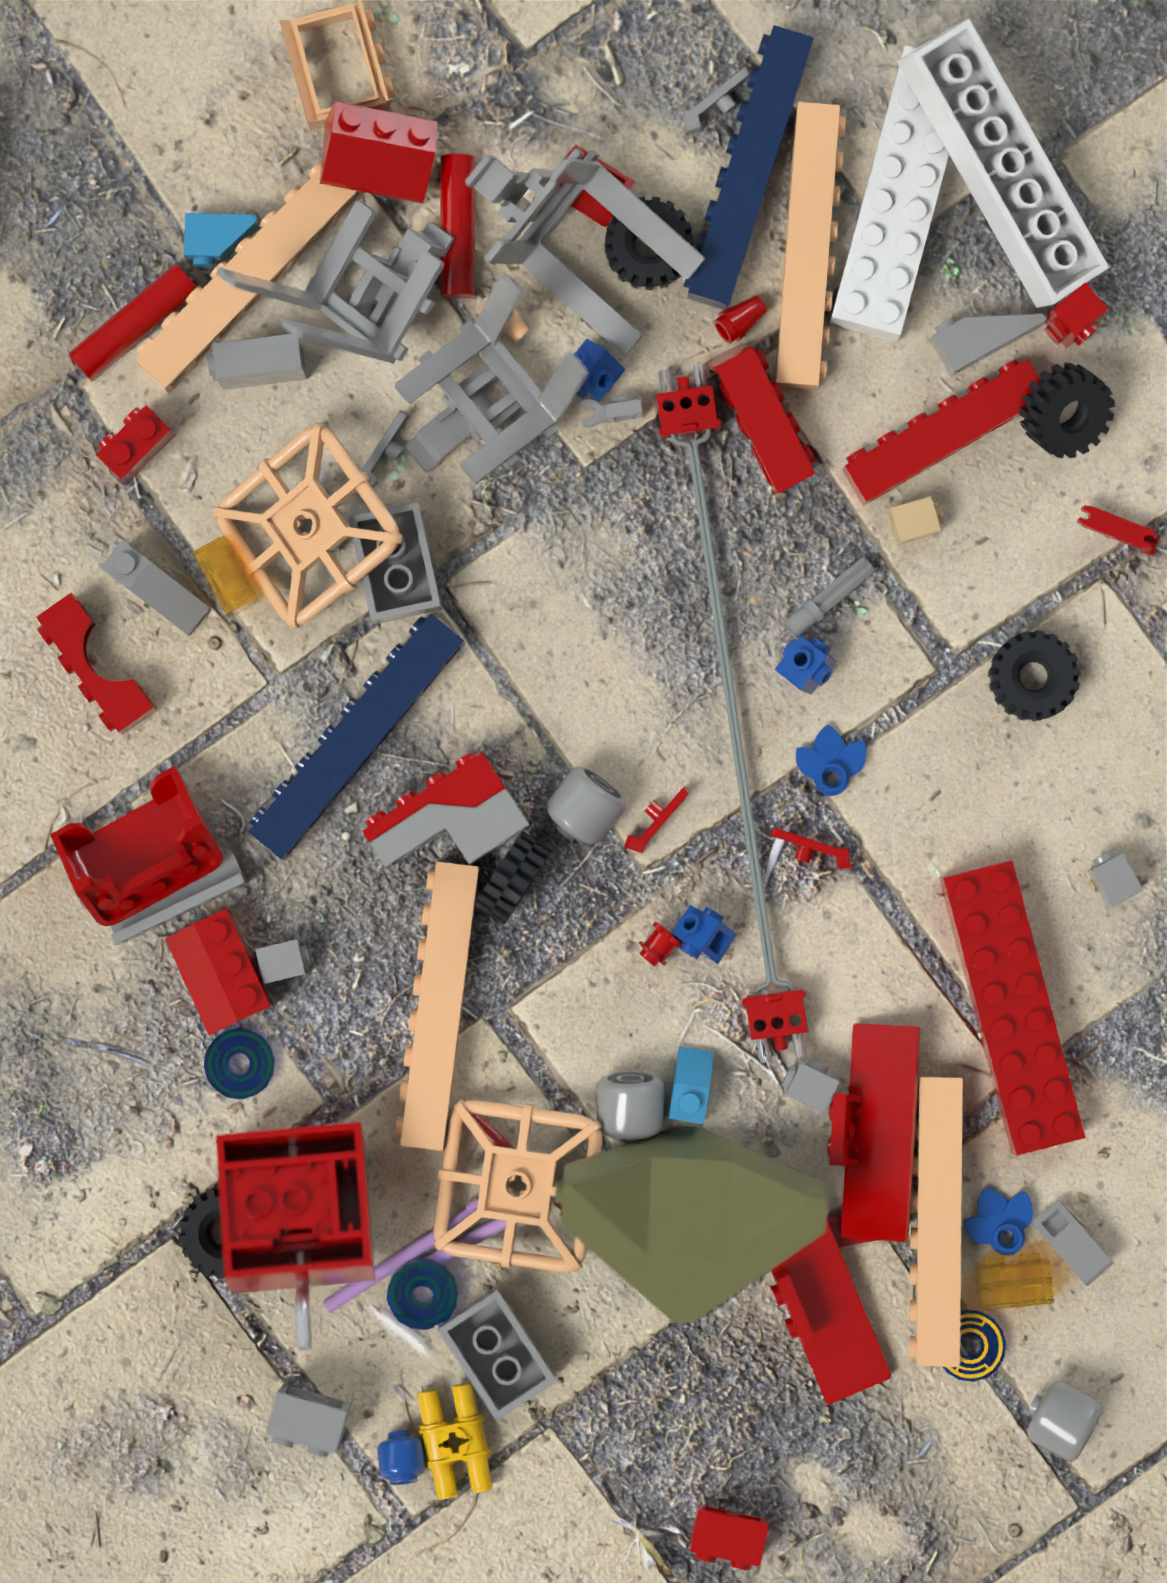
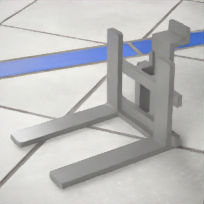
M575 148L568 158L562 159L554 171L532 168L529 173L511 171L495 156L485 155L466 179V184L474 187L489 202L500 204L502 207L497 213L507 222H515L506 236L496 242L485 256V259L491 265H523L622 355H628L640 341L643 334L542 243L544 238L580 193L586 190L683 278L690 279L703 264L705 257L596 160L600 155L595 151L590 150L586 157L581 159L584 153L580 149ZM528 189L537 195L532 203L523 197ZM530 222H533L531 226L527 229V231L523 234V236L519 240H516L518 236L522 233V231L526 228V226Z
M356 201L340 231H337L331 242L330 249L305 291L221 267L218 268L216 275L234 288L320 311L350 334L346 335L284 318L281 325L297 338L394 364L396 359L402 361L408 351V348L401 341L418 311L428 315L435 303L427 295L443 269L444 263L433 254L445 257L454 239L434 223L428 222L422 233L407 229L398 247L394 248L388 260L377 255L372 256L359 245L375 218L376 212L365 203ZM352 259L363 267L365 271L349 300L346 301L335 293L334 290Z
M506 272L498 276L477 321L473 324L471 320H468L460 326L458 330L461 334L435 354H432L429 350L419 357L420 365L395 384V389L408 404L413 403L437 384L445 393L442 401L447 405V408L419 429L415 438L405 446V449L424 472H429L441 463L446 454L470 436L477 443L482 439L486 442L484 446L461 463V469L473 483L481 481L501 464H504L507 469L511 468L520 460L516 453L542 433L549 438L559 431L560 428L556 423L560 421L588 375L585 367L569 351L562 358L544 391L541 392L502 345L499 339L523 295L522 291ZM478 353L485 364L457 384L450 374ZM499 379L510 393L493 404L483 391ZM522 408L527 412L501 433L495 430Z

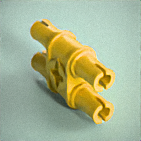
M471 1382L452 1386L457 1418L454 1421L447 1422V1420H443L437 1389H429L417 1393L422 1419L418 1432L422 1434L427 1459L425 1460V1465H427L428 1469L432 1470L437 1500L453 1498L458 1495L452 1466L458 1460L467 1463L472 1493L493 1489L487 1459L490 1456L491 1448H488L483 1425L485 1416L482 1413H478L473 1384ZM451 1432H455L457 1438L463 1437L466 1439L460 1443L459 1449H454L453 1444L443 1443L449 1439Z

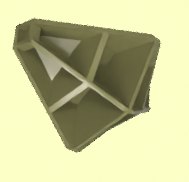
M678 1127L650 1138H644L565 1164L563 1182L556 1181L555 1203L562 1204L561 1225L666 1317L675 1322L694 1323L824 1234L828 1195L827 1184L819 1179L703 1128Z

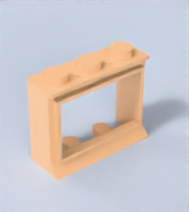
M362 0L292 20H279L310 131L325 127V121L332 107L320 110L299 34L308 30L354 18L375 95L352 101L348 104L383 111L391 109L389 98L395 97L390 76H382L380 64L386 63L381 43H373L370 31L377 29L372 10H364Z

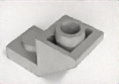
M1059 1200L1032 1222L1035 1228L1087 1287L1114 1264Z

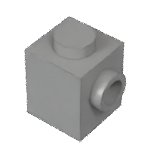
M809 1059L807 1065L799 1062L796 1068L790 1066L781 1085L786 1087L784 1092L786 1096L825 1114L840 1081L826 1075L829 1068Z

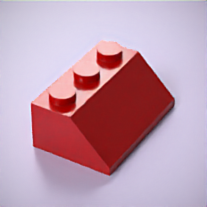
M334 101L325 121L319 184L423 204L436 153L438 122Z
M230 909L217 912L165 938L208 1035L274 1006Z

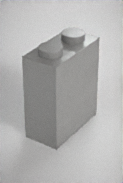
M293 334L212 343L213 354H207L209 374L213 377V381L219 382L223 390L307 380L303 344Z

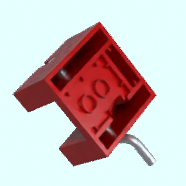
M361 1122L216 1135L225 1280L232 1294L295 1288L298 1350L312 1349L309 1307L310 1285L313 1287L376 1281L366 1148Z

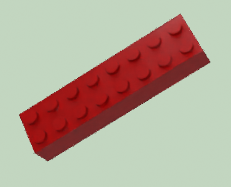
M1013 860L940 878L941 888L1011 1154L1018 1156L1084 1139L1085 1134Z

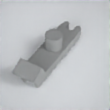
M746 67L736 73L693 109L683 112L687 135L701 131L699 119L716 105L724 114L729 113L735 108L737 104L730 94L750 78V72Z
M402 410L398 412L369 459L360 469L361 472H366L370 477L371 482L369 484L372 488L378 484L372 473L383 456L386 454L397 461L404 450L403 446L394 441L408 419V414Z

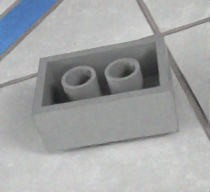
M418 502L387 508L396 521L399 534L403 536L402 543H398L394 552L362 578L370 619L373 625L442 610ZM372 512L348 517L350 527L384 532V529ZM353 537L358 563L379 547L383 541Z
M499 1286L438 1326V1332L496 1421L557 1381V1375Z

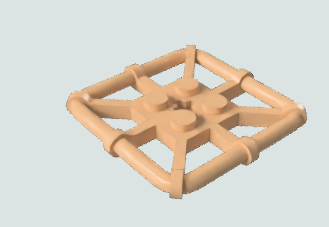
M318 422L303 430L270 459L264 458L258 463L259 468L228 493L219 503V507L214 509V517H217L222 533L246 566L244 569L245 573L249 578H254L277 614L287 622L289 627L300 628L301 625L311 621L345 592L349 594L356 589V583L387 559L397 548L398 543H402L403 536L399 534L396 521L369 484L371 479L368 474L360 471L338 437L327 425ZM324 443L350 480L332 496L328 495L319 482ZM309 445L305 479L290 491L280 477L278 470ZM266 480L280 498L278 502L263 514L233 510L237 504ZM358 491L384 529V532L350 527L337 507ZM303 517L312 520L313 525L310 533H301L300 528L303 526L301 521ZM231 519L261 523L274 544L260 556L256 557ZM349 536L383 541L379 547L348 572H345L332 553V550ZM281 554L293 570L288 603L265 571L267 565ZM322 560L336 582L302 609L307 571Z
M483 1100L458 1101L453 1105L455 1109L452 1111L449 1119L442 1169H438L437 1178L441 1180L434 1221V1238L436 1240L434 1246L438 1251L443 1250L445 1253L453 1256L501 1263V1267L511 1268L512 1265L554 1272H570L572 1270L577 1272L583 1267L582 1262L586 1257L588 1247L575 1237L572 1251L549 1221L552 1198L555 1196L556 1190L554 1184L557 1163L587 1139L589 1142L586 1158L601 1153L603 1145L602 1125L598 1120L593 1121L591 1118L583 1115L537 1109L534 1104L525 1103L524 1106ZM473 1114L520 1120L517 1149L495 1146ZM463 1121L485 1150L482 1175L456 1172ZM532 1123L582 1130L551 1154L528 1151ZM516 1175L521 1176L522 1182L527 1184L526 1190L521 1191L519 1196L514 1195V1189L508 1188L509 1181H515ZM454 1181L480 1185L477 1210L450 1231H447ZM483 1218L506 1221L503 1249L454 1241ZM523 1223L540 1226L563 1258L514 1251L517 1224Z

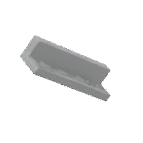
M234 851L223 855L221 865L213 872L128 919L110 926L114 933L111 936L115 945L128 942L248 884Z

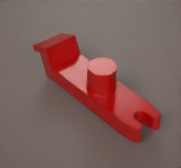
M1084 505L1081 507V511L1088 514V519L1080 517L1076 520L1077 524L1102 534L1107 538H1112L1138 548L1141 553L1154 556L1160 539V535H1156L1155 531L1093 506Z
M683 787L666 808L653 800L644 812L654 822L640 838L628 835L623 849H630L643 854L648 841L690 794V791Z
M775 827L772 829L771 837L798 845L794 857L796 860L810 863L812 853L816 851L835 857L836 869L852 868V865H850L849 848L839 849Z

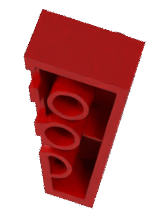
M741 343L705 362L710 374L713 372L718 373L722 381L719 383V391L730 408H735L737 412L734 415L735 421L746 440H751L753 445L750 446V449L772 491L780 493L815 475L812 465L816 463L814 455L807 444L801 445L796 435L801 431L792 413L786 415L780 403L785 400V397L776 381L770 382L765 370L769 369V365L760 349L755 351L752 346Z

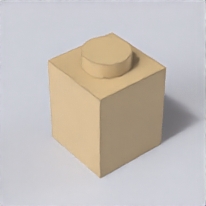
M931 496L892 507L887 512L897 546L936 535L941 531L940 524L944 523L940 504H933Z

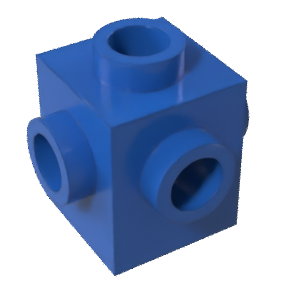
M586 339L574 353L575 357L588 371V375L576 395L581 399H584L587 395L600 402L624 373L625 369L606 349Z
M800 635L797 640H792L785 647L782 654L784 657L775 670L799 690L812 695L818 685L822 686L830 679L834 671L832 667L837 661L828 654L831 648L819 638L814 636L812 640H809Z
M689 905L684 915L678 920L677 926L671 935L682 943L679 949L696 960L702 955L719 964L737 934L722 923L724 917L713 909L706 906L701 911Z

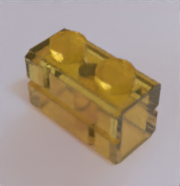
M225 536L219 537L193 551L226 616L231 618L260 602Z
M1038 1252L1019 1254V1261L1005 1262L1004 1256L983 1258L982 1265H975L980 1309L984 1311L1053 1304L1054 1294L1050 1261L1047 1258L1040 1259V1253Z

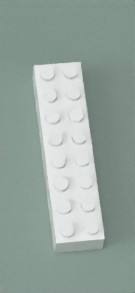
M970 19L951 26L896 61L1036 308L1055 304L1078 289L1085 282L1087 283L1109 268Z
M905 45L901 58L916 48ZM899 66L829 322L830 325L893 342L898 341L902 332L949 156L948 151Z

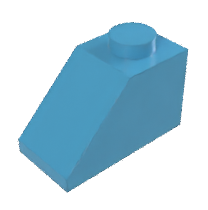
M185 213L184 256L186 260L193 262V266L199 268L214 267V262L221 263L235 252V248L245 237H251L259 229L257 216L251 214Z
M679 1046L668 1118L704 1124L714 1052Z

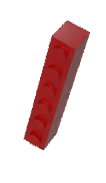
M1017 359L1010 361L998 369L1001 375L991 381H988L986 377L979 379L968 386L970 393L960 399L957 398L956 394L948 397L937 405L940 410L928 417L923 412L907 422L909 428L897 435L896 431L892 430L877 439L876 441L879 446L869 452H866L863 447L846 457L848 464L843 467L842 471L862 505L869 504L1020 416L1019 408L1026 407V404L1021 400L1023 394L1030 395L1032 391L1028 385L1032 380L1036 383L1040 381L1029 359L1020 364Z

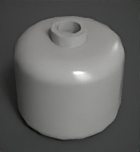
M584 767L572 768L546 803L547 812L557 824L556 829L569 840L573 841L576 838L586 844L601 842L626 808L624 798L612 785Z
M619 1072L606 1075L599 1080L596 1087L597 1120L603 1127L601 1132L604 1135L620 1139L623 1143H632L660 1133L665 1123L664 1083L658 1076L643 1072Z
M1055 1381L1049 1386L1044 1396L1039 1394L1035 1396L1027 1412L1033 1416L1027 1430L1028 1437L1033 1443L1069 1462L1075 1461L1083 1451L1101 1416L1102 1404L1099 1400L1064 1381Z

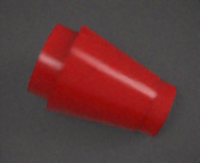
M755 295L719 312L718 318L714 320V326L722 339L727 343L739 342L762 316L767 313L766 305Z

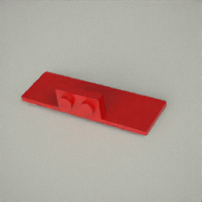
M859 1023L853 1025L849 1094L833 1093V1101L829 1107V1117L832 1121L831 1137L827 1143V1153L830 1157L829 1165L845 1166L841 1220L842 1237L892 1242H908L921 1033L919 1027Z
M826 1218L824 1234L771 1269L776 1284L770 1286L778 1307L785 1304L790 1316L784 1319L792 1340L797 1337L799 1338L826 1404H832L889 1380L892 1375Z

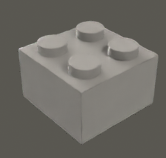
M282 1384L276 1394L265 1435L272 1436V1442L275 1444L293 1447V1444L297 1443L308 1446V1453L328 1457V1453L335 1454L340 1445L351 1403Z

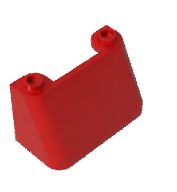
M175 766L158 774L151 781L149 790L153 800L92 833L85 824L70 823L50 834L75 894L99 925L113 926L213 872L223 861L222 852L183 777Z

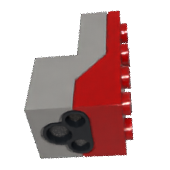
M472 751L455 762L458 768L450 774L445 775L441 771L425 782L428 788L416 795L412 790L396 800L395 804L398 808L387 815L385 811L381 810L365 821L368 827L362 830V833L367 841L370 842L369 844L384 867L388 869L446 831H448L467 862L472 866L519 835L521 831L530 828V825L483 753L475 756Z

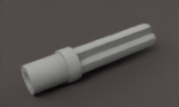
M864 557L859 559L812 600L808 599L799 610L783 622L785 628L797 639L815 623H819L825 618L824 614L873 574L874 568L872 564Z

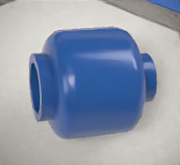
M406 1430L388 1433V1440L382 1441L377 1447L380 1476L389 1480L390 1485H405L418 1482V1476L423 1474L426 1468L423 1442L419 1438L410 1437L409 1431Z

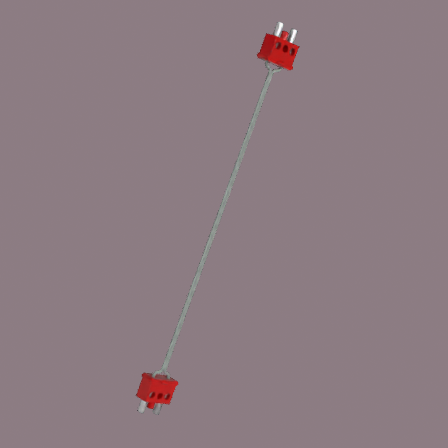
M698 364L693 366L696 388L690 387L689 376L677 378L678 391H673L671 372L665 369L668 392H666L663 370L658 372L661 393L656 394L661 424L658 433L661 438H672L675 444L687 446L689 450L766 972V982L758 985L754 990V996L746 997L743 999L742 1004L747 1008L751 1040H757L760 1063H765L762 1039H764L766 1060L769 1063L772 1061L769 1044L770 1037H774L776 1051L788 1049L786 1035L792 1034L794 1054L796 1058H800L797 1034L799 1033L802 1058L807 1056L804 1033L809 1031L804 997L807 993L802 989L794 990L789 982L779 981L776 977L698 448L700 443L710 438L711 432L719 431L723 425L717 415L714 388L712 385L708 386L705 365L700 364L703 387H701ZM704 397L710 399L709 404L706 406L699 404V401ZM686 400L692 401V405L688 409L682 408V403ZM673 403L675 407L672 411H665V405ZM706 433L704 437L698 438L693 446L690 442L677 438ZM771 980L778 986L788 988V991L759 995L760 990L767 988ZM791 1015H799L801 1017V1024L798 1026L792 1025L790 1022ZM775 1017L782 1018L784 1021L783 1027H774L773 1019ZM762 1019L765 1021V1030L759 1031L756 1029V1020Z

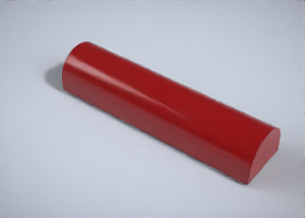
M455 153L440 156V228L454 239L446 256H440V260L444 263V267L440 272L441 299L476 298L475 188L466 184V179L475 169V156L469 154Z
M175 263L71 350L68 355L91 382L94 381L163 323L171 313L182 307L186 303L187 297L197 287Z

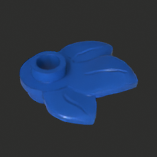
M826 725L817 734L813 748L800 747L796 749V763L802 774L814 779L816 788L828 796L842 793L849 784V777L862 770L866 759V745L864 741H855L844 745V741L838 732L830 725ZM834 772L837 774L838 781L835 785L826 783V773Z
M982 1189L977 1201L979 1216H973L964 1220L967 1234L978 1244L991 1245L993 1250L1001 1255L1009 1256L1017 1253L1024 1245V1230L1033 1218L1032 1203L1026 1192L1022 1191L1007 1201L1005 1197L992 1189ZM1003 1231H1010L1013 1235L1012 1241L1008 1244H1003L1000 1241V1235Z

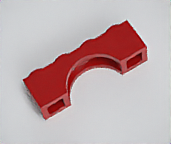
M69 593L36 617L41 624L37 628L39 634L49 646L55 643L62 653L57 657L68 674L75 671L83 682L78 688L89 703H92L94 700L103 710L98 716L110 732L116 729L118 733L123 735L157 711L141 686L134 679L110 681L100 677L94 671L88 659L87 643L96 624L74 594Z

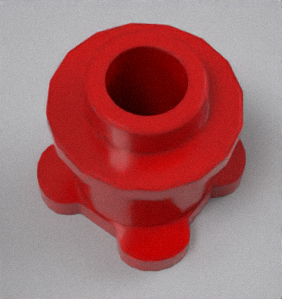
M655 921L653 926L656 929L645 942H639V945L643 948L639 954L654 967L659 962L665 966L667 964L665 960L677 947L680 948L682 943L672 936V933L663 925Z

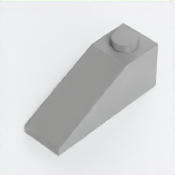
M1044 314L964 317L957 322L952 317L935 327L937 333L932 336L930 341L952 377L1040 328L1047 319Z
M123 540L120 541L100 567L188 636L191 635L211 609Z

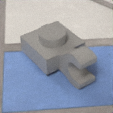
M632 395L611 398V404H605V406H601L593 399H585L579 402L580 409L589 407L595 411V416L592 419L582 420L583 427L590 428L604 422L613 423L642 418L641 400H632Z

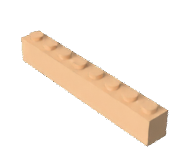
M798 102L796 107L775 381L780 388L817 391L819 382H825L827 361L821 360L822 347H828L830 326L823 325L824 312H831L832 291L826 290L827 277H833L835 256L829 255L830 242H836L838 221H832L831 219L832 207H839L840 186H834L835 172L841 173L843 163V151H837L838 137L844 138L846 116H839L840 105Z
M322 160L319 161L308 174L311 178L302 187L297 185L284 198L286 204L277 213L273 210L264 217L259 224L261 227L260 231L253 238L247 236L235 248L237 254L228 263L223 261L212 271L210 276L213 279L204 288L199 286L190 293L186 299L188 305L179 314L176 311L171 313L161 325L163 330L154 339L149 337L138 347L136 352L139 355L135 358L136 362L163 389L170 393L213 349L212 343H219L264 297L263 295L230 286L216 275L218 268H225L277 283L364 192L319 184Z
M436 861L435 869L429 868L426 889L433 891L431 904L424 903L422 925H428L427 938L420 939L417 960H423L424 962L422 975L415 974L413 995L419 996L418 1009H411L408 1031L415 1032L413 1045H406L404 1066L410 1067L408 1081L402 1080L399 1101L406 1102L404 1116H397L395 1137L401 1138L400 1146L438 1151L444 1150L480 869L477 866Z
M919 1077V1084L917 1085L916 1106H919V1120H915L914 1141L919 1142V1156H913L912 1177H918V1192H911V1213H918V1228H911L910 1249H918L917 1264H910V1285H917V1300H910V1321H917V1336H909V1357H916V1366L960 1367L963 1078Z

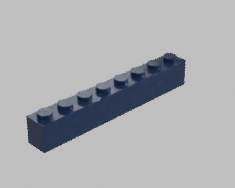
M773 25L770 35L763 34L757 53L763 56L760 69L752 68L747 87L753 89L749 102L742 100L736 119L742 122L739 135L731 134L726 154L732 155L728 168L721 166L715 185L721 191L717 201L710 200L704 219L710 222L707 235L699 234L695 247L705 257V261L690 279H685L683 287L689 288L687 299L722 310L729 308L814 37Z
M430 614L427 619L421 616L408 631L412 635L404 646L398 643L386 657V660L389 662L387 667L381 674L376 670L363 685L367 691L358 701L353 697L340 713L344 717L336 728L330 725L317 740L322 745L313 755L307 752L295 766V769L298 771L297 775L290 783L285 779L273 792L272 796L276 800L267 810L261 807L249 823L253 827L249 833L281 860L287 858L465 644L462 638L433 614Z

